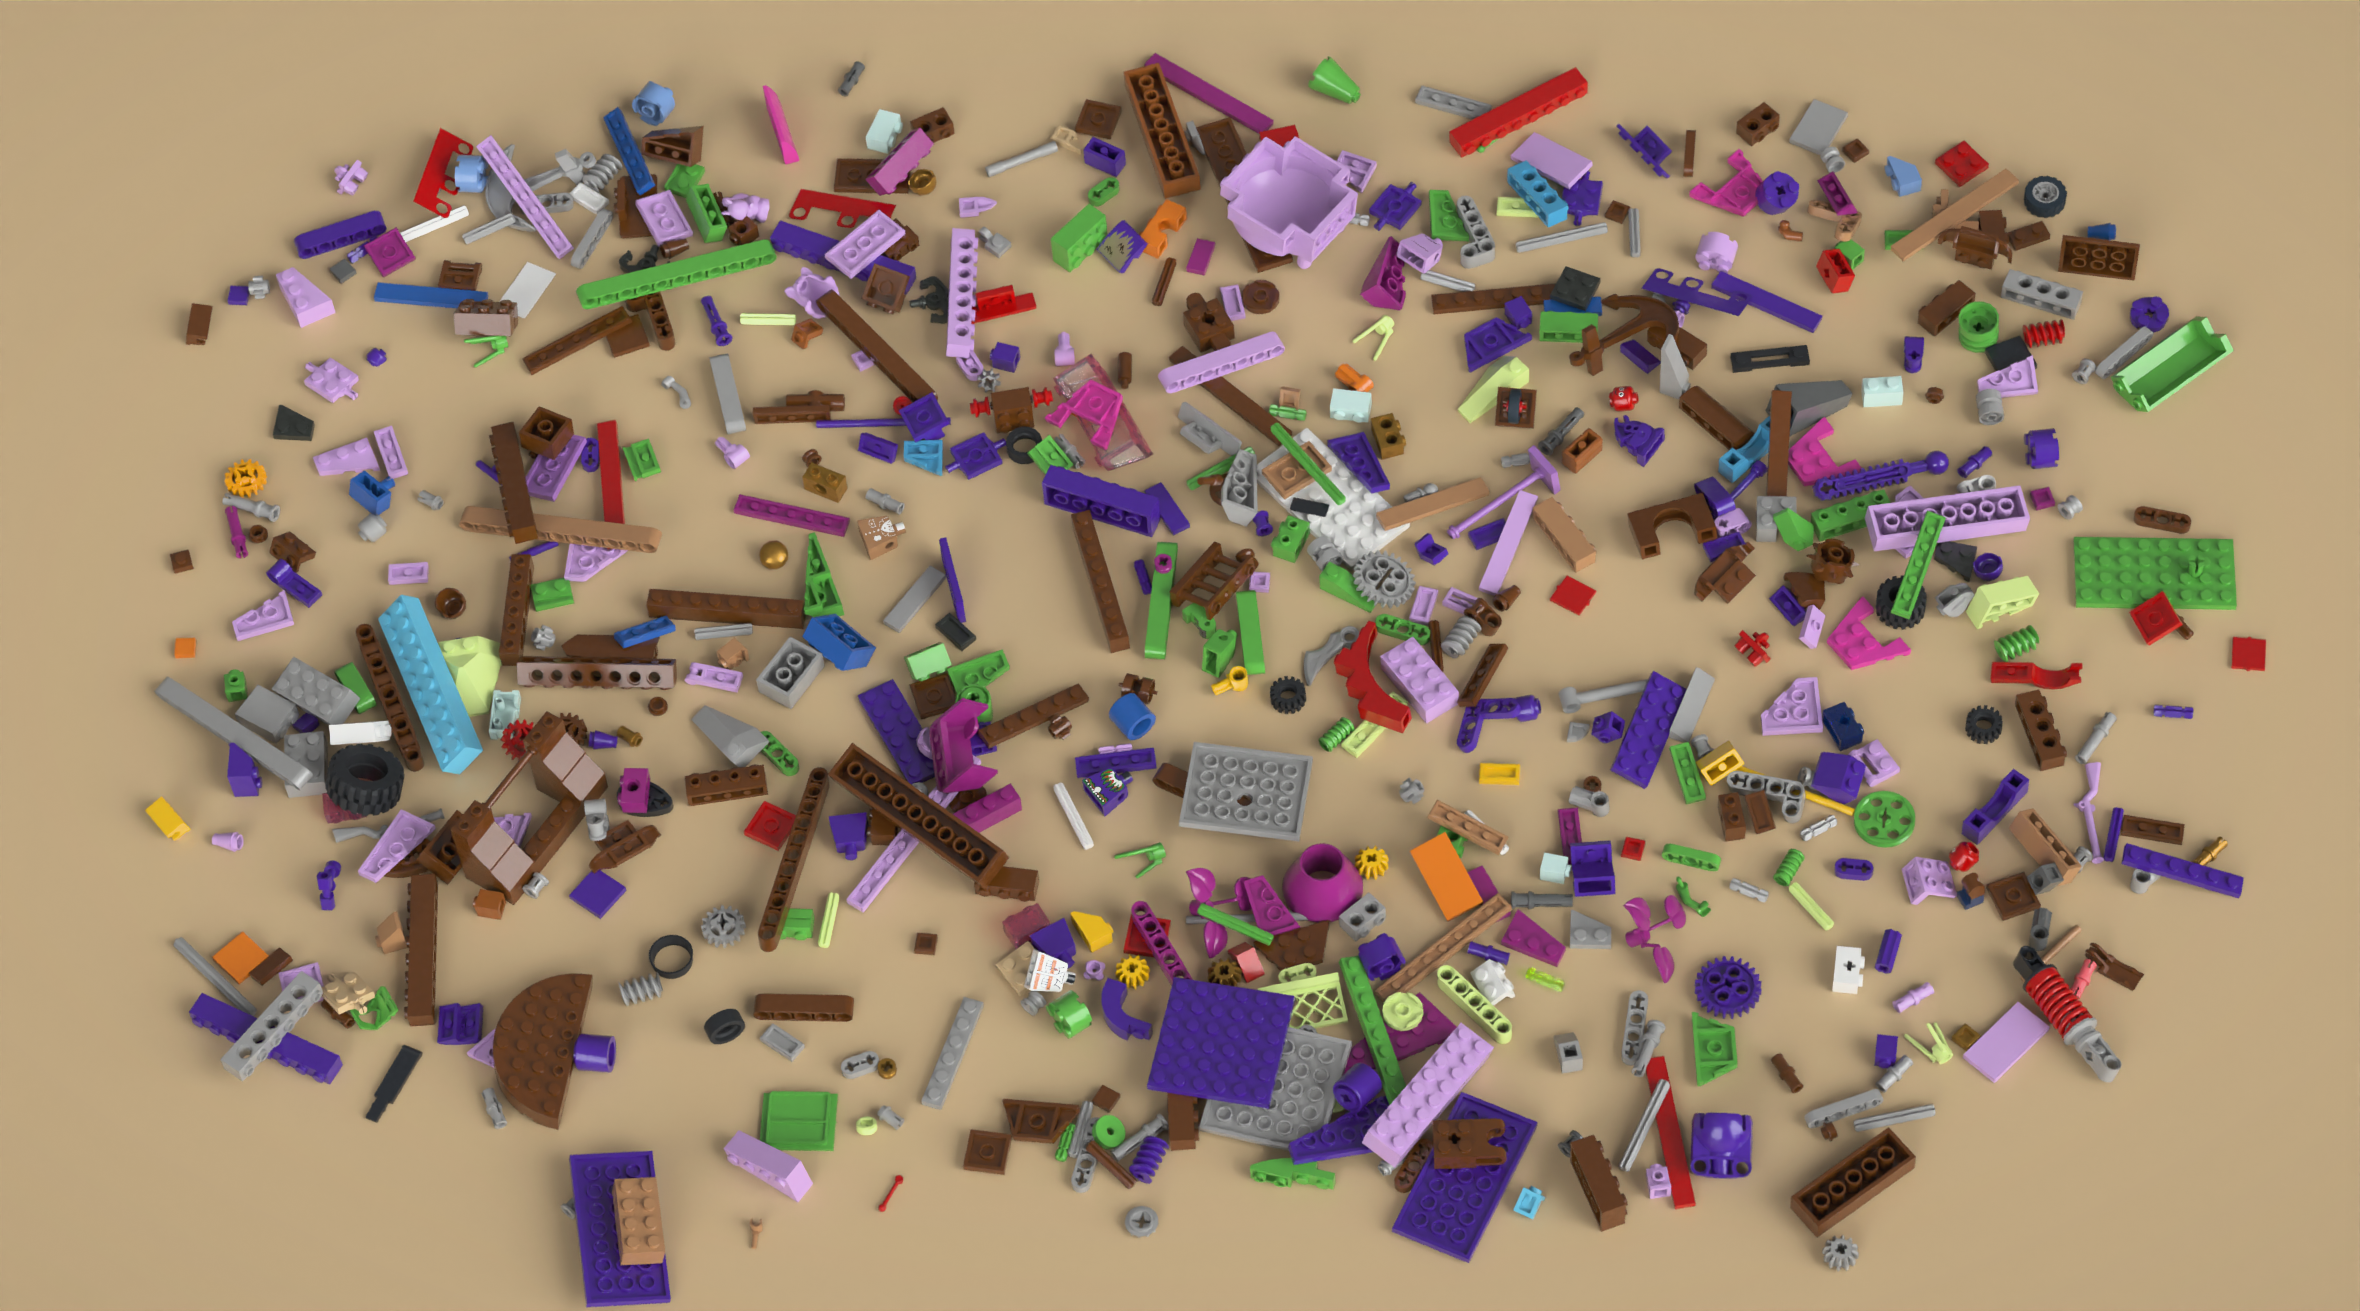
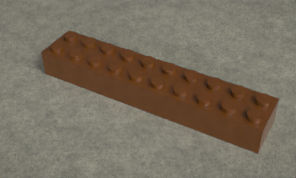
M851 743L828 773L838 785L983 889L987 888L1010 858L1004 850L854 743Z

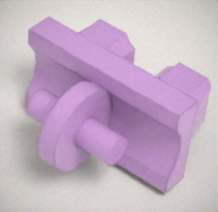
M359 160L351 168L347 164L343 167L337 166L335 168V173L337 174L335 179L337 181L341 180L337 190L339 194L342 195L343 192H346L353 196L359 185L352 182V180L355 178L362 183L366 179L368 172L361 167L362 162Z

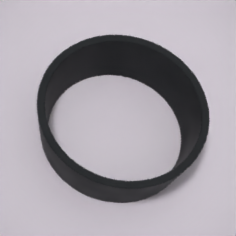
M663 936L651 946L649 961L659 976L667 979H676L682 977L690 970L693 963V948L690 942L682 936ZM667 946H681L689 952V962L678 971L664 972L655 967L657 953Z

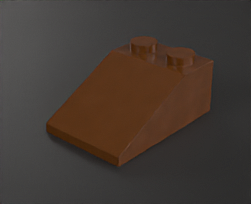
M458 810L455 811L417 858L420 864L447 885L462 868L451 833L452 827L463 815Z

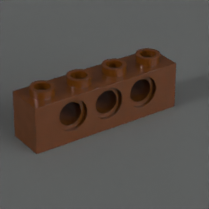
M2039 689L2017 694L2015 707L2040 771L2064 766V760L2067 757L2066 748L2064 745L2061 746L2060 733L2058 729L2054 728L2052 713H2048L2046 697L2041 695Z

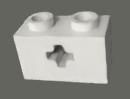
M1837 946L1832 992L1857 994L1858 986L1862 987L1863 974H1859L1860 968L1864 969L1865 956H1861L1862 948Z

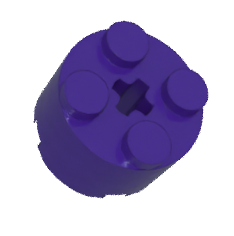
M1776 171L1758 185L1755 192L1759 202L1758 206L1762 211L1770 215L1784 213L1797 201L1799 184L1790 175Z
M2054 428L2030 430L2028 434H2024V443L2028 446L2025 460L2026 464H2030L2032 469L2058 466L2055 461L2059 460L2058 439L2053 438V433H2056Z
M1386 933L1380 934L1375 940L1358 947V956L1368 978L1372 981H1375L1374 978L1378 977L1380 980L1388 979L1401 970L1400 966L1402 963L1405 965V958L1396 940L1393 937H1389Z

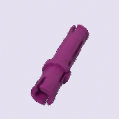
M229 506L225 509V514L232 536L231 543L234 545L236 557L241 559L240 553L242 552L243 558L248 556L245 544L246 536L242 532L237 507L232 506L233 512H231Z

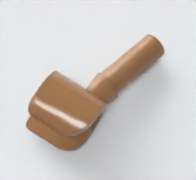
M752 1218L750 1220V1228L753 1232L751 1248L756 1249L758 1235L763 1230V1224L760 1219V1223L754 1225Z

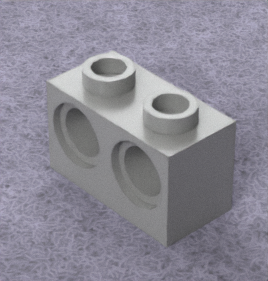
M1367 893L1339 916V926L1356 942L1360 938L1366 937L1372 928L1384 922L1386 908L1371 893ZM1359 923L1360 925L1354 926L1352 924Z

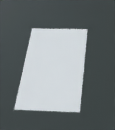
M527 262L500 301L511 300L512 302H517L518 316L525 319L556 273Z

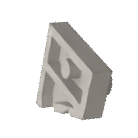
M1571 910L1570 948L1611 949V927Z

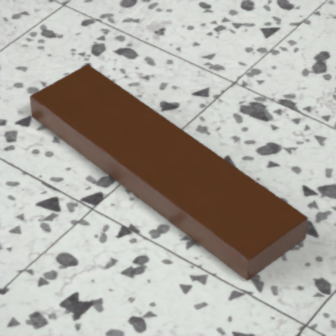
M829 405L753 407V418L755 424L816 422L817 420H831Z
M1489 644L1457 701L1460 707H1476L1508 650L1506 644Z

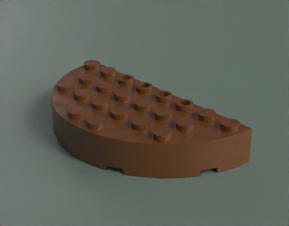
M590 974L557 975L529 986L518 994L506 1007L494 1033V1070L497 1082L504 1096L522 1115L525 1114L533 1119L534 1122L559 1130L574 1067L575 1042L582 1033L593 987V975Z

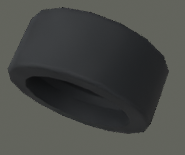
M1031 427L1014 429L1006 438L1009 458L1018 464L1033 463L1034 461L1027 454L1028 452L1016 451L1013 445L1021 439L1033 440L1037 445L1042 441L1040 433Z
M736 1009L719 1011L712 1015L704 1025V1030L713 1044L730 1042L737 1038L745 1029V1023Z

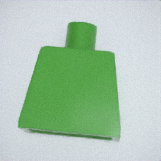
M1219 629L1204 644L1202 671L1220 678L1235 654V644L1238 635L1234 630L1229 629L1225 632Z

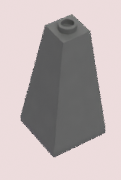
M1842 380L1777 384L1774 390L1792 391L1790 436L1819 422L1822 418H1826L1848 406L1853 394ZM1771 398L1765 410L1769 416L1771 409Z

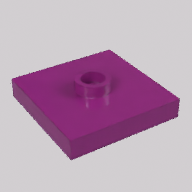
M397 227L364 245L365 250L383 278L416 260Z

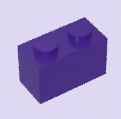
M1092 137L1083 149L1085 164L1116 178L1126 165L1124 150L1095 137Z

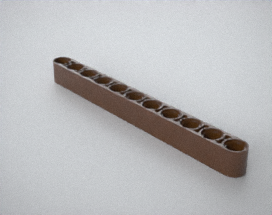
M822 767L814 768L809 775L758 930L759 945L764 952H772L778 946L829 791L828 772Z

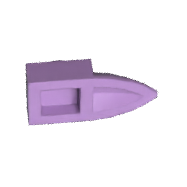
M986 197L959 198L960 218L979 216V212L989 210L997 202Z

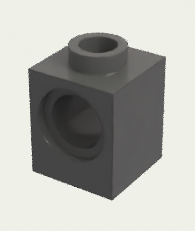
M2055 863L2042 865L2027 876L2035 895L2050 892L2064 881Z

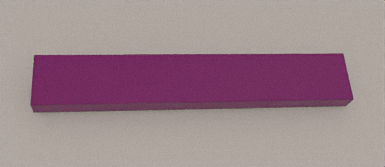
M739 494L734 507V514L841 537L845 536L850 523V518L741 494Z

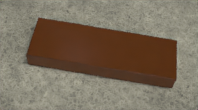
M2124 815L2121 836L2182 845L2185 824Z

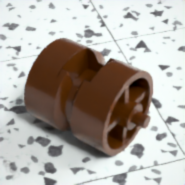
M1127 673L1123 683H1119V686L1122 687L1121 697L1134 693L1145 704H1150L1153 694L1157 695L1158 691H1155V679L1147 677L1140 679L1138 675Z

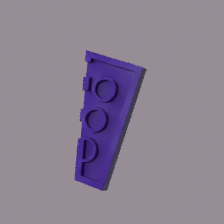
M1364 432L1327 440V446L1371 494L1390 489V483Z

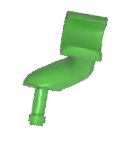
M1677 877L1678 884L1676 889L1682 902L1695 909L1700 916L1705 917L1711 911L1707 907L1709 905L1708 902L1703 901L1699 904L1692 900L1689 895L1688 884L1682 882L1681 877Z

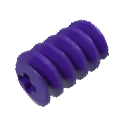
M1145 1137L1140 1150L1133 1159V1164L1129 1167L1130 1173L1139 1181L1150 1184L1152 1182L1150 1177L1155 1176L1153 1170L1159 1169L1157 1163L1163 1161L1160 1156L1166 1155L1164 1149L1168 1150L1169 1145L1158 1137Z

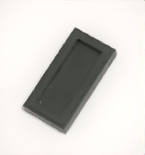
M951 613L935 624L936 629L961 651L977 640L976 636Z

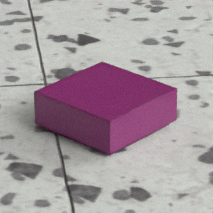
M2049 487L2030 491V497L2036 511L2055 506V500Z

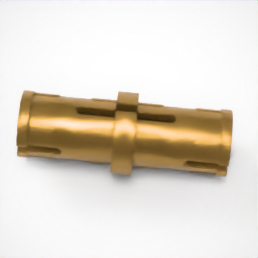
M2219 836L2209 847H2204L2202 853L2191 862L2206 866L2210 861L2213 862L2217 855L2228 846L2227 841L2223 840L2221 842L2223 837Z

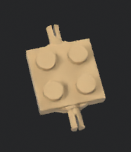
M356 972L347 974L340 979L333 973L328 975L327 979L331 983L321 987L323 991L322 997L338 1014L352 1009H357L360 1014L367 1012V1007L363 1004L375 998L374 991Z

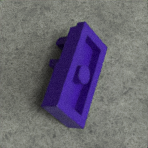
M865 432L861 433L858 451L892 464L896 459L898 444Z

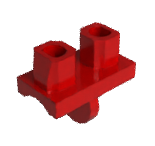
M1743 630L1739 633L1741 638L1734 646L1741 654L1752 648L1754 651L1747 659L1755 667L1763 660L1766 663L1771 660L1761 648L1763 646L1767 649L1770 646L1767 642L1769 638L1767 633L1764 632L1760 635L1757 632L1753 633L1752 636L1755 638V641Z

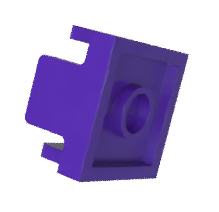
M933 392L899 410L915 442L921 439L939 440L943 438L945 434L942 428L950 424Z

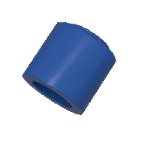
M1129 693L1119 698L1109 711L1111 721L1129 740H1137L1144 736L1156 721V716L1134 693Z

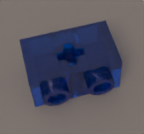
M1845 701L1823 710L1822 721L1840 752L1862 743L1864 729L1860 723L1856 722L1852 708H1848Z

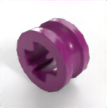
M1167 554L1156 556L1154 559L1156 571L1161 574L1171 571V557ZM1160 562H1164V564L1166 562L1167 565L1163 566V564H1161L1160 566Z

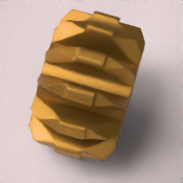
M1229 957L1226 961L1220 958L1219 963L1213 961L1212 967H1209L1207 970L1209 983L1237 987V983H1241V968L1238 967L1236 961L1231 963Z

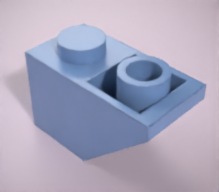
M1892 156L1887 157V165L1884 167L1887 176H1890L1892 188L1894 191H1897L1899 197L1920 192L1922 179L1916 166Z

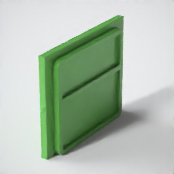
M772 1091L764 1093L760 1141L778 1150L834 1151L838 1094L801 1091Z

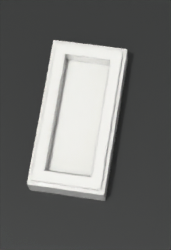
M581 182L569 193L572 195L573 201L596 215L609 204V199Z

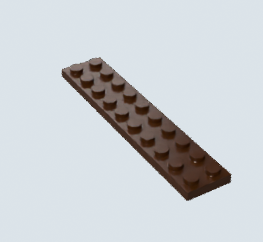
M1231 117L1196 127L1205 155L1220 189L1222 179L1228 177L1232 169L1239 165L1247 154ZM1225 198L1226 203L1228 205L1230 201ZM1243 239L1257 273L1293 262L1292 254L1288 253L1284 256L1272 255L1253 247Z

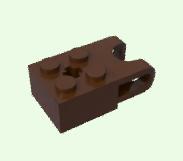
M1497 1118L1433 1120L1434 1169L1476 1168V1166L1504 1164L1507 1160L1505 1149L1492 1146L1488 1141L1491 1138L1500 1137L1504 1134L1506 1129L1505 1122Z

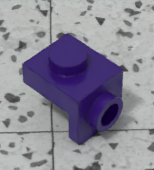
M1429 533L1415 542L1420 559L1434 566L1449 555L1447 549L1435 543L1432 535Z

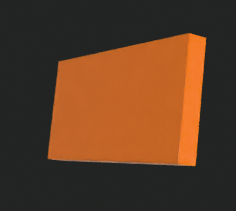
M1446 832L1410 850L1448 922L1484 903Z

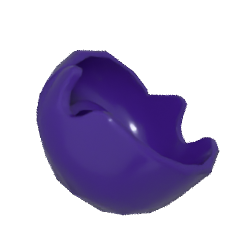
M1984 553L1973 562V570L1981 580L1992 581L2001 575L2003 562L2000 556L1993 553Z

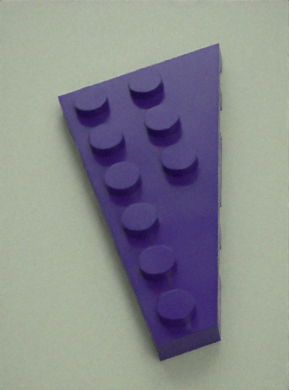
M1380 1096L1360 1111H1351L1337 1118L1335 1122L1327 1123L1321 1126V1129L1290 1142L1288 1149L1293 1165L1372 1153L1373 1151L1365 1146L1362 1141L1367 1131L1390 1106L1387 1097Z

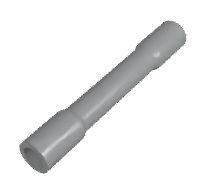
M1052 141L1013 158L986 166L985 170L988 177H992L1020 164L1058 151L1055 141Z

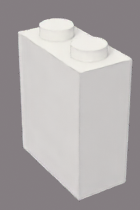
M389 720L329 725L330 745L390 740L392 733Z

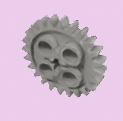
M1379 550L1375 554L1370 551L1368 555L1364 554L1362 558H1359L1353 569L1355 572L1352 575L1355 578L1353 583L1358 584L1357 591H1363L1361 597L1368 596L1367 602L1374 600V605L1376 606L1377 603H1381L1382 608H1384L1385 604L1390 609L1393 605L1399 607L1400 603L1404 605L1410 599L1415 590L1414 585L1416 582L1413 581L1415 575L1410 574L1412 568H1406L1407 562L1401 563V557L1395 559L1394 553L1388 556L1387 551H1384L1383 554ZM1392 569L1390 575L1385 579L1382 586L1377 590L1376 587L1378 586L1379 582L1382 581L1388 570Z

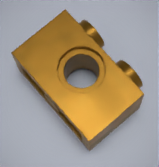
M812 462L802 476L805 490L837 503L840 502L848 489L845 475Z

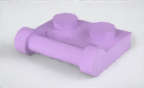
M1878 739L1848 754L1862 763L1864 762L1861 758L1864 757L1877 773V775H1873L1866 766L1864 776L1870 787L1900 772L1899 766Z

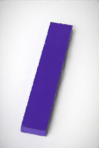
M1720 271L1712 283V289L1730 297L1735 291L1751 294L1752 299L1748 305L1811 333H1814L1822 321V315L1725 272ZM1737 294L1735 296V299L1739 301H1745L1747 299V296L1744 294Z

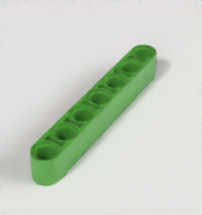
M1157 542L1156 556L1160 554L1169 555L1172 559V569L1168 573L1161 574L1156 571L1154 566L1145 642V658L1165 659L1172 606L1169 591L1174 587L1178 553L1177 543ZM1160 562V566L1161 564H1163V566L1167 565L1166 562L1165 564L1164 562Z

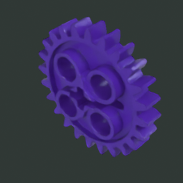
M1723 956L1722 961L1715 958L1714 964L1708 961L1707 968L1702 966L1701 973H1697V980H1695V994H1698L1697 1001H1701L1702 1008L1707 1006V1013L1714 1010L1715 1017L1719 1013H1722L1723 1019H1725L1726 1014H1729L1731 1019L1734 1018L1735 1013L1739 1017H1742V1011L1748 1014L1749 1007L1754 1009L1755 1002H1759V995H1761L1762 982L1758 981L1759 974H1755V967L1748 969L1749 962L1743 965L1741 964L1742 958L1735 962L1733 956H1731L1730 961H1727L1725 956ZM1735 974L1737 975V977H1731L1729 975ZM1711 981H1717L1719 983L1713 984L1711 983ZM1744 991L1745 994H1739L1738 992Z

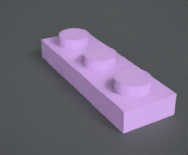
M389 426L374 431L388 475L393 479L407 475L408 470L393 427Z

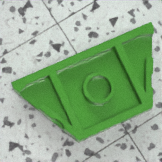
M1692 1012L1697 1087L1737 1068L1735 1027L1721 1024L1712 1018L1709 1020L1698 1016V1013Z

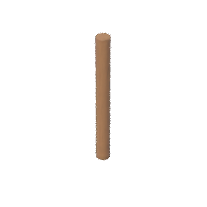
M2075 925L2041 957L2043 962L2047 964L2081 932V928Z

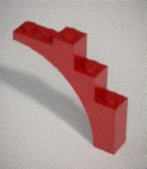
M1368 620L1365 627L1361 628L1356 642L1354 641L1351 644L1350 650L1343 647L1340 654L1336 655L1334 659L1336 673L1348 678L1346 681L1348 696L1360 700L1358 703L1360 719L1403 734L1412 719L1410 707L1386 694L1376 683L1370 672L1369 658L1378 633L1376 623Z

